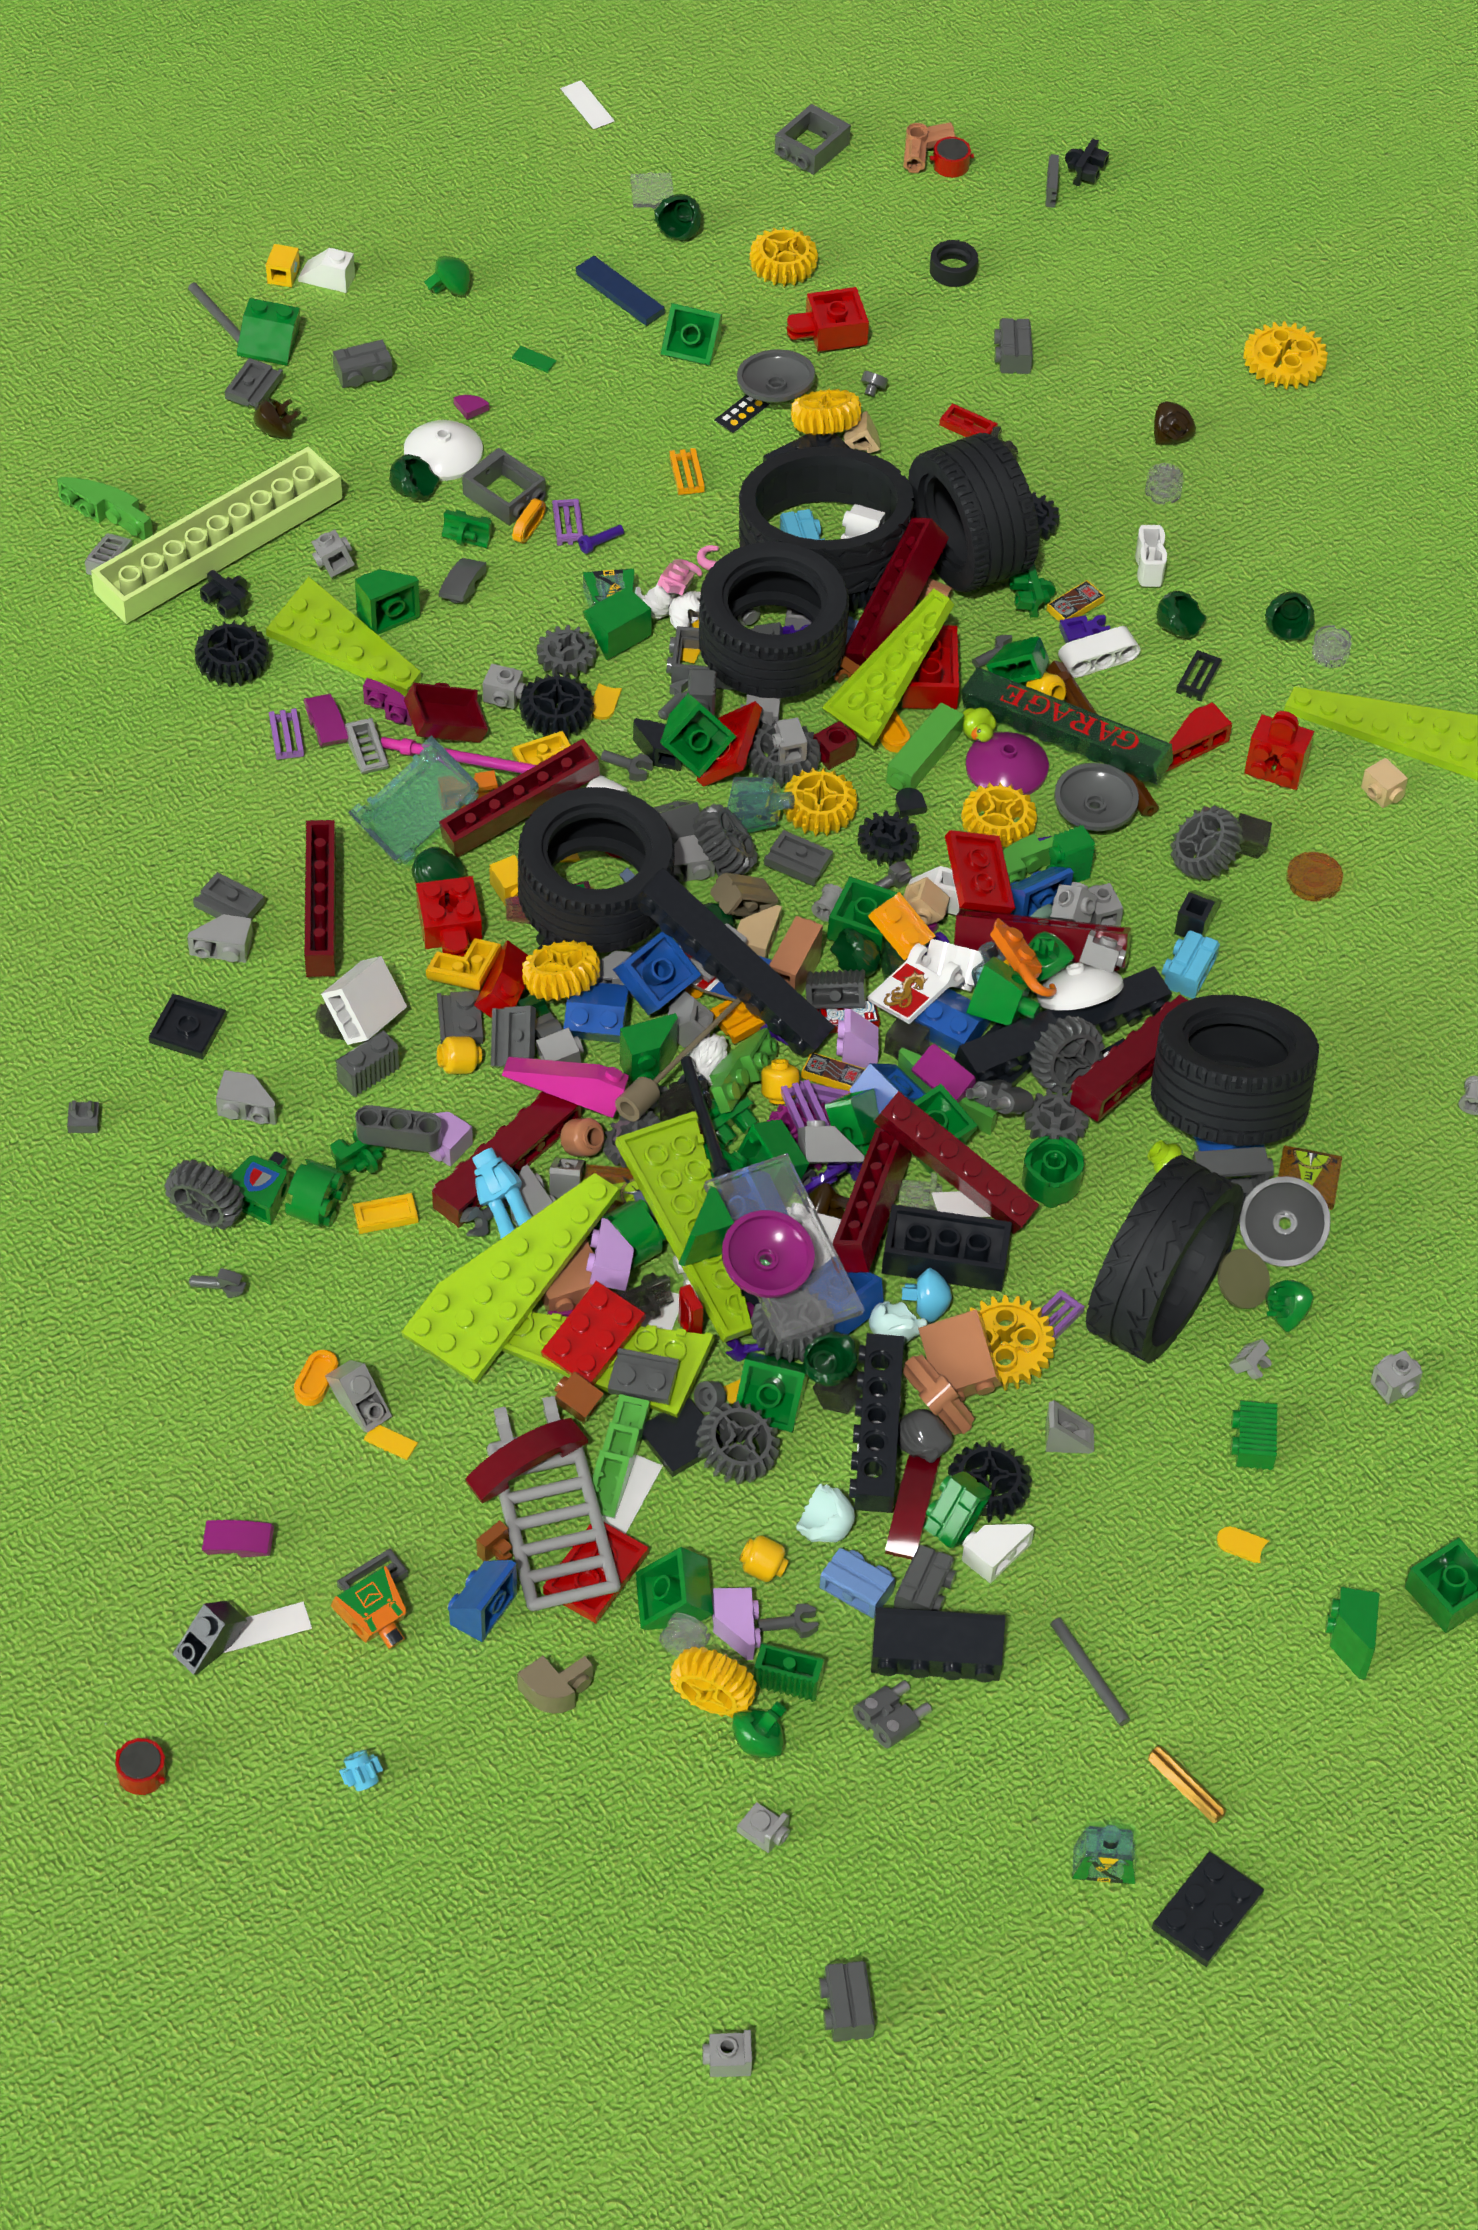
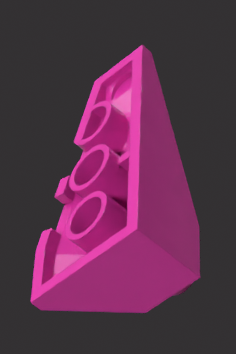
M508 1057L501 1075L611 1118L614 1117L616 1112L615 1101L624 1092L629 1075L622 1073L621 1070L615 1067H606L599 1064Z

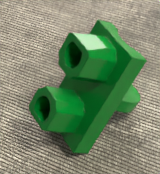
M446 510L444 512V525L441 537L456 540L457 545L461 546L468 543L487 548L490 544L492 520L483 516L480 518L470 516L460 510L455 512Z
M1035 564L1026 572L1009 578L1010 589L1023 590L1016 591L1014 597L1016 609H1027L1030 618H1038L1039 605L1043 602H1050V598L1056 593L1054 583L1044 578H1038Z
M749 1097L737 1103L731 1112L722 1114L715 1098L709 1101V1113L711 1120H713L712 1123L717 1139L725 1148L730 1146L737 1138L730 1127L736 1124L743 1134H747L751 1125L758 1123L750 1110L753 1102Z
M356 1129L353 1132V1140L355 1142L350 1146L343 1139H338L330 1145L331 1155L336 1161V1168L342 1170L344 1176L353 1170L360 1172L363 1169H366L371 1174L375 1173L379 1169L377 1161L383 1158L382 1152L385 1151L383 1146L368 1145L359 1141Z

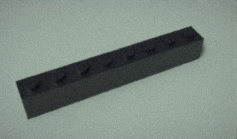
M664 868L658 871L633 899L643 914L650 916L659 924L660 929L666 935L672 936L681 945L685 953L698 960L704 970L724 984L725 989L730 994L737 996L750 1013L762 1019L767 1024L768 1029L788 1043L789 1048L795 1054L805 1058L813 1053L835 1027Z
M1155 966L1124 978L1123 989L1107 1001L1074 1010H1045L1038 1013L1034 1020L1028 1017L960 1045L954 1060L974 1075L975 1084L980 1081L996 1080V1078L1005 1074L1010 1076L1017 1073L1023 1065L1029 1063L1032 1059L1029 1052L1036 1048L1033 1041H1038L1041 1038L1040 1031L1046 1032L1048 1030V1023L1055 1025L1058 1018L1065 1019L1068 1015L1071 1017L1078 1016L1092 1023L1101 1035H1110L1123 1025H1134L1145 1016L1150 1014L1156 1015L1161 1007L1169 1001L1172 992Z

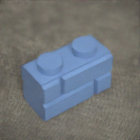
M839 1548L832 1557L831 1562L822 1571L819 1588L874 1619L876 1607H883L894 1591L895 1578L892 1577L891 1572L885 1567H874L867 1563L860 1553L854 1550L848 1552L843 1548Z

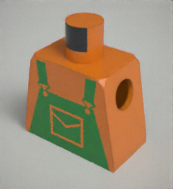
M386 1566L333 1599L331 1603L333 1610L365 1643L380 1635L390 1650L405 1640L396 1624L404 1619L407 1611Z

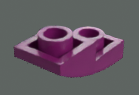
M367 678L363 684L364 704L384 709L387 720L412 726V721L404 702L405 697L393 688Z
M326 694L304 698L303 701L311 726L314 725L320 747L346 743L348 740L346 728L332 695Z
M207 1520L202 1551L207 1555L237 1553L242 1558L270 1556L274 1525L243 1520Z

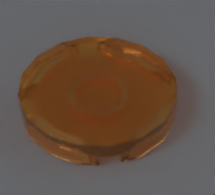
M1304 852L1295 856L1289 863L1286 880L1292 892L1305 900L1321 901L1322 898L1328 897L1330 899L1340 891L1343 872L1338 862L1327 854Z

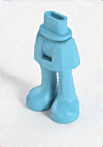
M488 1148L472 1158L477 1168L474 1174L478 1176L475 1179L479 1203L482 1206L488 1205L491 1209L500 1233V1239H502L515 1229L503 1204L504 1200L507 1199L518 1227L533 1216L528 1211L520 1192L522 1181L501 1157L497 1158L493 1148Z

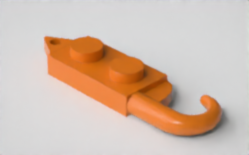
M997 918L990 935L1013 970L1020 974L1026 985L1036 994L1045 997L1054 996L1057 988L1053 983L1049 985V988H1046L1036 979L1041 974L1043 966L1037 959L1034 950L1024 940L1022 932L1014 927H1009Z

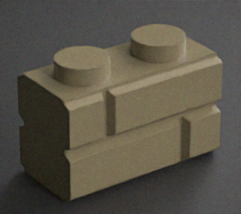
M723 873L717 878L710 891L711 896L719 903V907L728 915L748 917L773 907L778 903V897L772 890H769L770 887L766 881L759 877Z

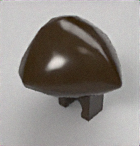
M266 398L257 406L253 420L261 431L277 438L289 439L292 433L291 422L302 412L296 410L294 414H287L288 405L293 403L291 399L281 404L277 400Z
M1169 401L1158 405L1154 420L1156 444H1177L1194 437L1196 426L1194 419L1187 409Z
M825 1182L817 1185L808 1193L804 1199L803 1206L810 1211L842 1219L844 1214L842 1207L846 1209L849 1198L838 1195L832 1185Z

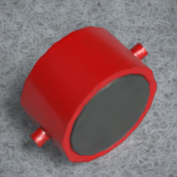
M949 136L936 142L933 156H929V160L933 161L934 170L938 174L955 178L966 174L969 170L970 159L974 158V153H971L970 145L964 139Z
M136 1738L127 1741L116 1751L115 1766L117 1778L120 1785L127 1792L135 1795H146L155 1792L162 1784H165L167 1780L165 1755L162 1748L155 1741L147 1738Z

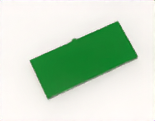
M520 346L512 356V359L546 373L557 362L553 358Z

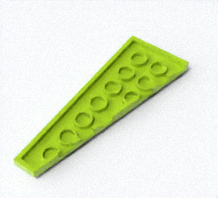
M1295 686L1285 704L1284 711L1290 712L1301 719L1478 781V715Z
M695 1111L618 1136L615 1141V1145L678 1261H680L710 1186L714 1187L710 1173L711 1165L705 1154L703 1134H700L697 1123L698 1115ZM722 1254L682 1266L723 1343L751 1332L752 1324L745 1297L742 1296L740 1287L727 1274L723 1265Z

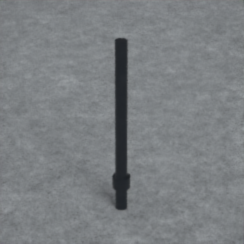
M685 1056L681 1059V1064L711 1156V1170L714 1178L718 1179L722 1194L729 1195L734 1191L729 1176L731 1169L727 1159L723 1157L692 1057Z

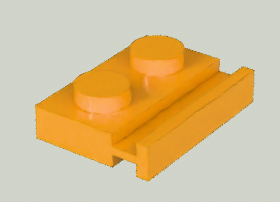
M900 892L868 915L869 919L904 961L908 958L911 949L916 944L920 943L924 946L936 937Z
M727 1000L710 1009L714 1014L713 1021L733 1001ZM741 1001L718 1024V1027L726 1036L729 1035L733 1044H736L758 1032L766 1023L757 1015L750 1013Z

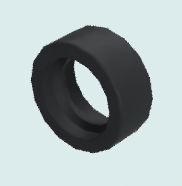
M947 240L940 242L933 248L930 256V274L935 281L949 287H960L974 280L978 268V253L973 246L960 240ZM947 259H958L967 265L961 268H951L940 262Z

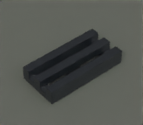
M1197 650L1177 686L1176 693L1181 695L1182 692H1186V697L1192 698L1194 695L1197 696V701L1202 702L1221 667L1222 659ZM1200 659H1203L1204 662L1191 686L1187 685ZM1210 663H1214L1200 689H1197Z

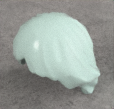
M889 1301L879 1303L874 1307L869 1318V1327L873 1334L904 1336V1345L920 1335L918 1328L928 1325L925 1318L917 1319L903 1302L890 1304Z
M819 1484L812 1494V1498L809 1499V1505L805 1506V1512L802 1513L796 1529L808 1541L836 1543L848 1535L855 1520L854 1507L840 1489L831 1488L827 1484L825 1486Z

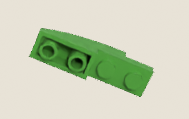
M60 477L57 479L59 497L62 502L79 510L85 517H90L98 523L107 517L110 522L118 524L132 536H137L143 541L153 535L151 517L140 511L138 498L113 486L92 480L73 477Z
M1031 834L1003 850L1010 884L1025 879L1026 873H1033L1039 868L1050 864L1049 848L1052 847L1054 836L1039 841L1035 834Z
M768 1028L759 1030L739 1044L709 1075L713 1084L710 1089L721 1114L733 1110L749 1083L760 1081L762 1069L770 1065L777 1055V1043L771 1037Z

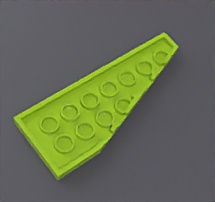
M596 1173L589 1176L438 1283L401 1331L402 1336L477 1384L619 1196L620 1189Z

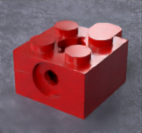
M857 287L807 293L806 313L791 314L787 318V335L793 340L813 337L817 352L867 345L869 321Z
M1278 711L1274 717L1261 714L1251 736L1244 774L1297 791L1307 768L1315 731L1298 726V718L1287 711ZM1276 765V769L1272 770V767Z
M473 876L416 883L417 908L425 949L442 947L443 953L464 957L474 938L482 940V920Z

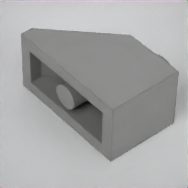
M815 1120L807 1121V1126L798 1128V1146L810 1164H843L846 1162L847 1164H854L864 1161V1155L835 1126H825V1121Z

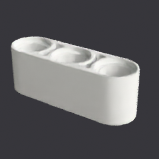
M1120 626L1068 642L1060 648L1058 657L1074 678H1078L1132 661L1139 655L1141 649L1126 626Z

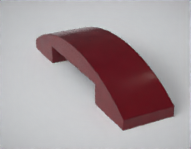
M572 1418L561 1419L542 1425L498 1449L480 1463L465 1478V1482L483 1504L509 1489L508 1481L557 1453L562 1458L586 1445L588 1439Z
M910 1455L908 1456L890 1526L885 1554L913 1559L920 1545L926 1510L929 1506L942 1455L933 1463H929L920 1457L913 1458Z

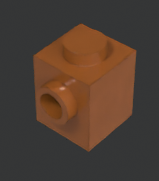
M575 1371L569 1378L564 1376L554 1389L557 1393L555 1395L556 1404L583 1424L587 1422L604 1398L603 1392Z

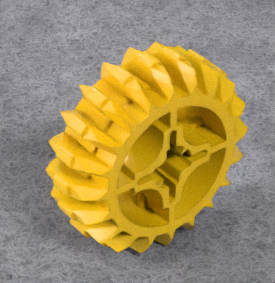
M784 226L781 230L773 227L771 232L764 230L763 235H757L756 240L751 245L749 260H751L752 271L756 272L757 277H763L764 282L772 281L773 285L782 283L783 286L786 283H791L795 286L797 281L803 283L805 278H811L812 272H815L817 267L818 253L815 242L811 241L810 236H804L803 231L795 232L794 227L791 230H785Z
M840 389L811 391L809 394H803L795 399L791 409L792 422L797 431L805 434L812 433V435H833L836 432L842 433L843 430H850L858 425L862 414L859 397L848 390L840 391Z
M812 767L810 773L801 770L799 776L793 775L791 782H787L782 794V809L784 808V800L795 799L794 808L783 809L787 821L793 822L795 829L802 827L804 834L808 831H813L815 837L819 832H823L828 836L831 830L838 834L840 827L847 828L849 821H853L855 810H857L856 789H853L852 781H846L844 774L837 776L835 769L830 773L826 772L824 767L821 771H815Z
M989 782L986 788L979 786L976 792H970V795L963 803L961 819L964 831L1000 836L1002 847L1007 848L1020 839L1033 834L1035 823H1037L1035 803L1031 802L1030 795H1023L1022 788L1014 790L1012 784L1004 787L1001 782L998 786H993ZM984 811V815L979 816V813ZM1019 817V820L1014 822V819Z
M563 940L560 943L553 942V944L548 946L543 945L542 949H535L533 955H528L526 961L522 963V978L530 995H535L537 999L545 998L546 1001L551 999L559 1001L561 998L569 999L574 995L580 996V992L589 991L590 986L597 984V979L600 978L601 964L599 956H597L593 946L587 945L586 942L577 943L574 940L571 942Z
M706 1647L684 1649L672 1665L670 1682L674 1685L673 1689L681 1693L680 1697L682 1699H687L690 1705H695L701 1710L718 1714L721 1717L727 1715L733 1718L734 1713L747 1710L754 1701L757 1683L753 1679L752 1673L747 1672L746 1666L738 1664L737 1659H731L727 1657V1654L718 1653L716 1649L712 1651Z

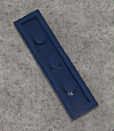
M596 256L590 257L576 267V275L645 326L665 314L664 306Z

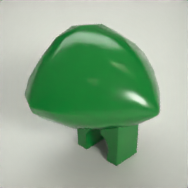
M441 256L436 260L435 273L424 283L430 291L433 289L436 294L447 287L452 294L462 296L469 289L470 271L468 265L462 259Z
M1046 931L1036 934L1028 944L1034 950L1037 959L1043 966L1041 974L1036 978L1038 982L1052 978L1067 967L1074 958L1069 947L1061 939Z
M1294 1280L1277 1282L1268 1288L1265 1295L1266 1305L1269 1310L1267 1311V1316L1273 1317L1285 1332H1290L1300 1324L1310 1311L1314 1300L1312 1289Z
M778 1701L767 1712L762 1710H742L733 1714V1733L737 1744L743 1752L758 1758L781 1756L784 1739L779 1719L787 1709Z

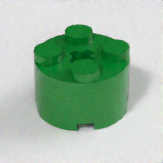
M1044 1136L1033 1141L1027 1148L1021 1183L1030 1197L1043 1203L1048 1208H1055L1059 1204L1070 1201L1078 1194L1084 1170V1156L1080 1147L1072 1140L1060 1136L1059 1139H1049L1050 1136Z
M307 1158L305 1159L307 1165L301 1163L293 1176L288 1190V1194L293 1195L291 1204H285V1212L288 1216L310 1224L330 1228L336 1217L335 1208L338 1200L343 1201L345 1198L348 1184L343 1183L344 1174L342 1170Z
M642 1199L628 1201L602 1217L608 1219L634 1248L631 1270L661 1253L662 1241L666 1240V1237L659 1224L654 1222L648 1205ZM602 1218L597 1223V1230L600 1228Z

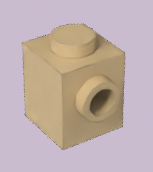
M1384 758L1365 769L1361 788L1371 800L1376 801L1382 808H1385L1391 803L1399 802L1404 797L1408 778L1387 758Z
M928 877L906 886L903 896L927 926L934 922L937 923L945 917L950 898Z

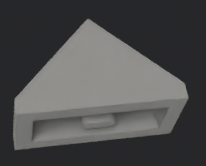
M555 1157L550 1167V1195H553L554 1198H560L581 1183L585 1160Z
M1055 1400L1049 1402L1045 1423L1046 1452L1088 1454L1094 1452V1425Z

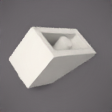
M333 248L326 249L306 262L298 277V282L347 293L355 277L354 253Z
M1030 1524L984 1525L977 1533L973 1531L965 1538L962 1544L964 1547L962 1561L991 1584L1032 1544L1034 1527Z

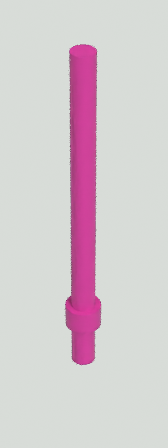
M382 737L380 741L382 748L400 751L402 755L413 756L418 754L520 774L536 766L534 764L420 744L408 738L398 740Z

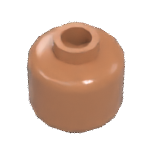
M576 1118L565 1123L561 1130L560 1139L563 1149L569 1155L588 1157L596 1155L602 1149L605 1136L601 1124L596 1120Z

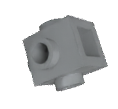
M335 529L320 535L318 539L311 542L316 550L312 554L319 568L323 566L326 568L331 578L355 565L349 554L352 548L345 536L340 538Z
M491 663L483 681V702L515 709L518 700L522 697L523 689L527 687L523 683V671Z
M1072 882L1071 886L1059 884L1050 917L1058 920L1090 923L1098 896L1088 891V886L1082 883Z
M1404 1350L1396 1355H1387L1379 1364L1375 1365L1370 1383L1389 1405L1402 1397L1409 1398L1419 1390L1423 1372L1419 1363L1412 1359Z

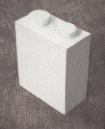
M382 956L360 961L321 993L347 1045L369 1040L407 1007Z

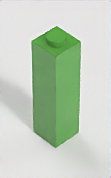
M940 703L890 761L887 767L886 783L897 790L904 788L915 789L961 735L964 714Z

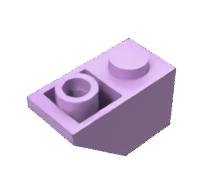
M845 1009L844 1020H838L836 1055L842 1056V1062L861 1068H867L870 1063L877 1064L879 1051L878 1027L852 1009Z
M450 1112L433 1113L441 1120L442 1145L436 1151L428 1153L436 1161H442L451 1167L473 1144L472 1126Z
M602 1218L599 1230L593 1229L590 1247L596 1249L595 1254L589 1253L586 1271L591 1272L589 1284L593 1285L595 1281H598L607 1288L626 1291L634 1248L608 1219Z
M713 1588V1633L746 1660H753L755 1648H760L761 1637L760 1628H754V1619L759 1618L758 1600H752V1588Z

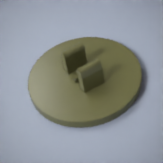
M1244 1248L1232 1250L1224 1256L1218 1268L1219 1288L1230 1304L1240 1309H1250L1260 1305L1265 1300V1295L1270 1287V1276L1266 1264L1258 1254Z

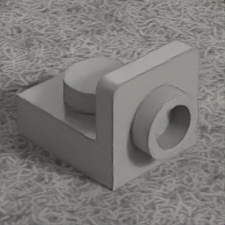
M756 1802L737 1825V1832L767 1853H770L775 1845L781 1846L790 1833L788 1828L789 1815L783 1812L778 1817Z

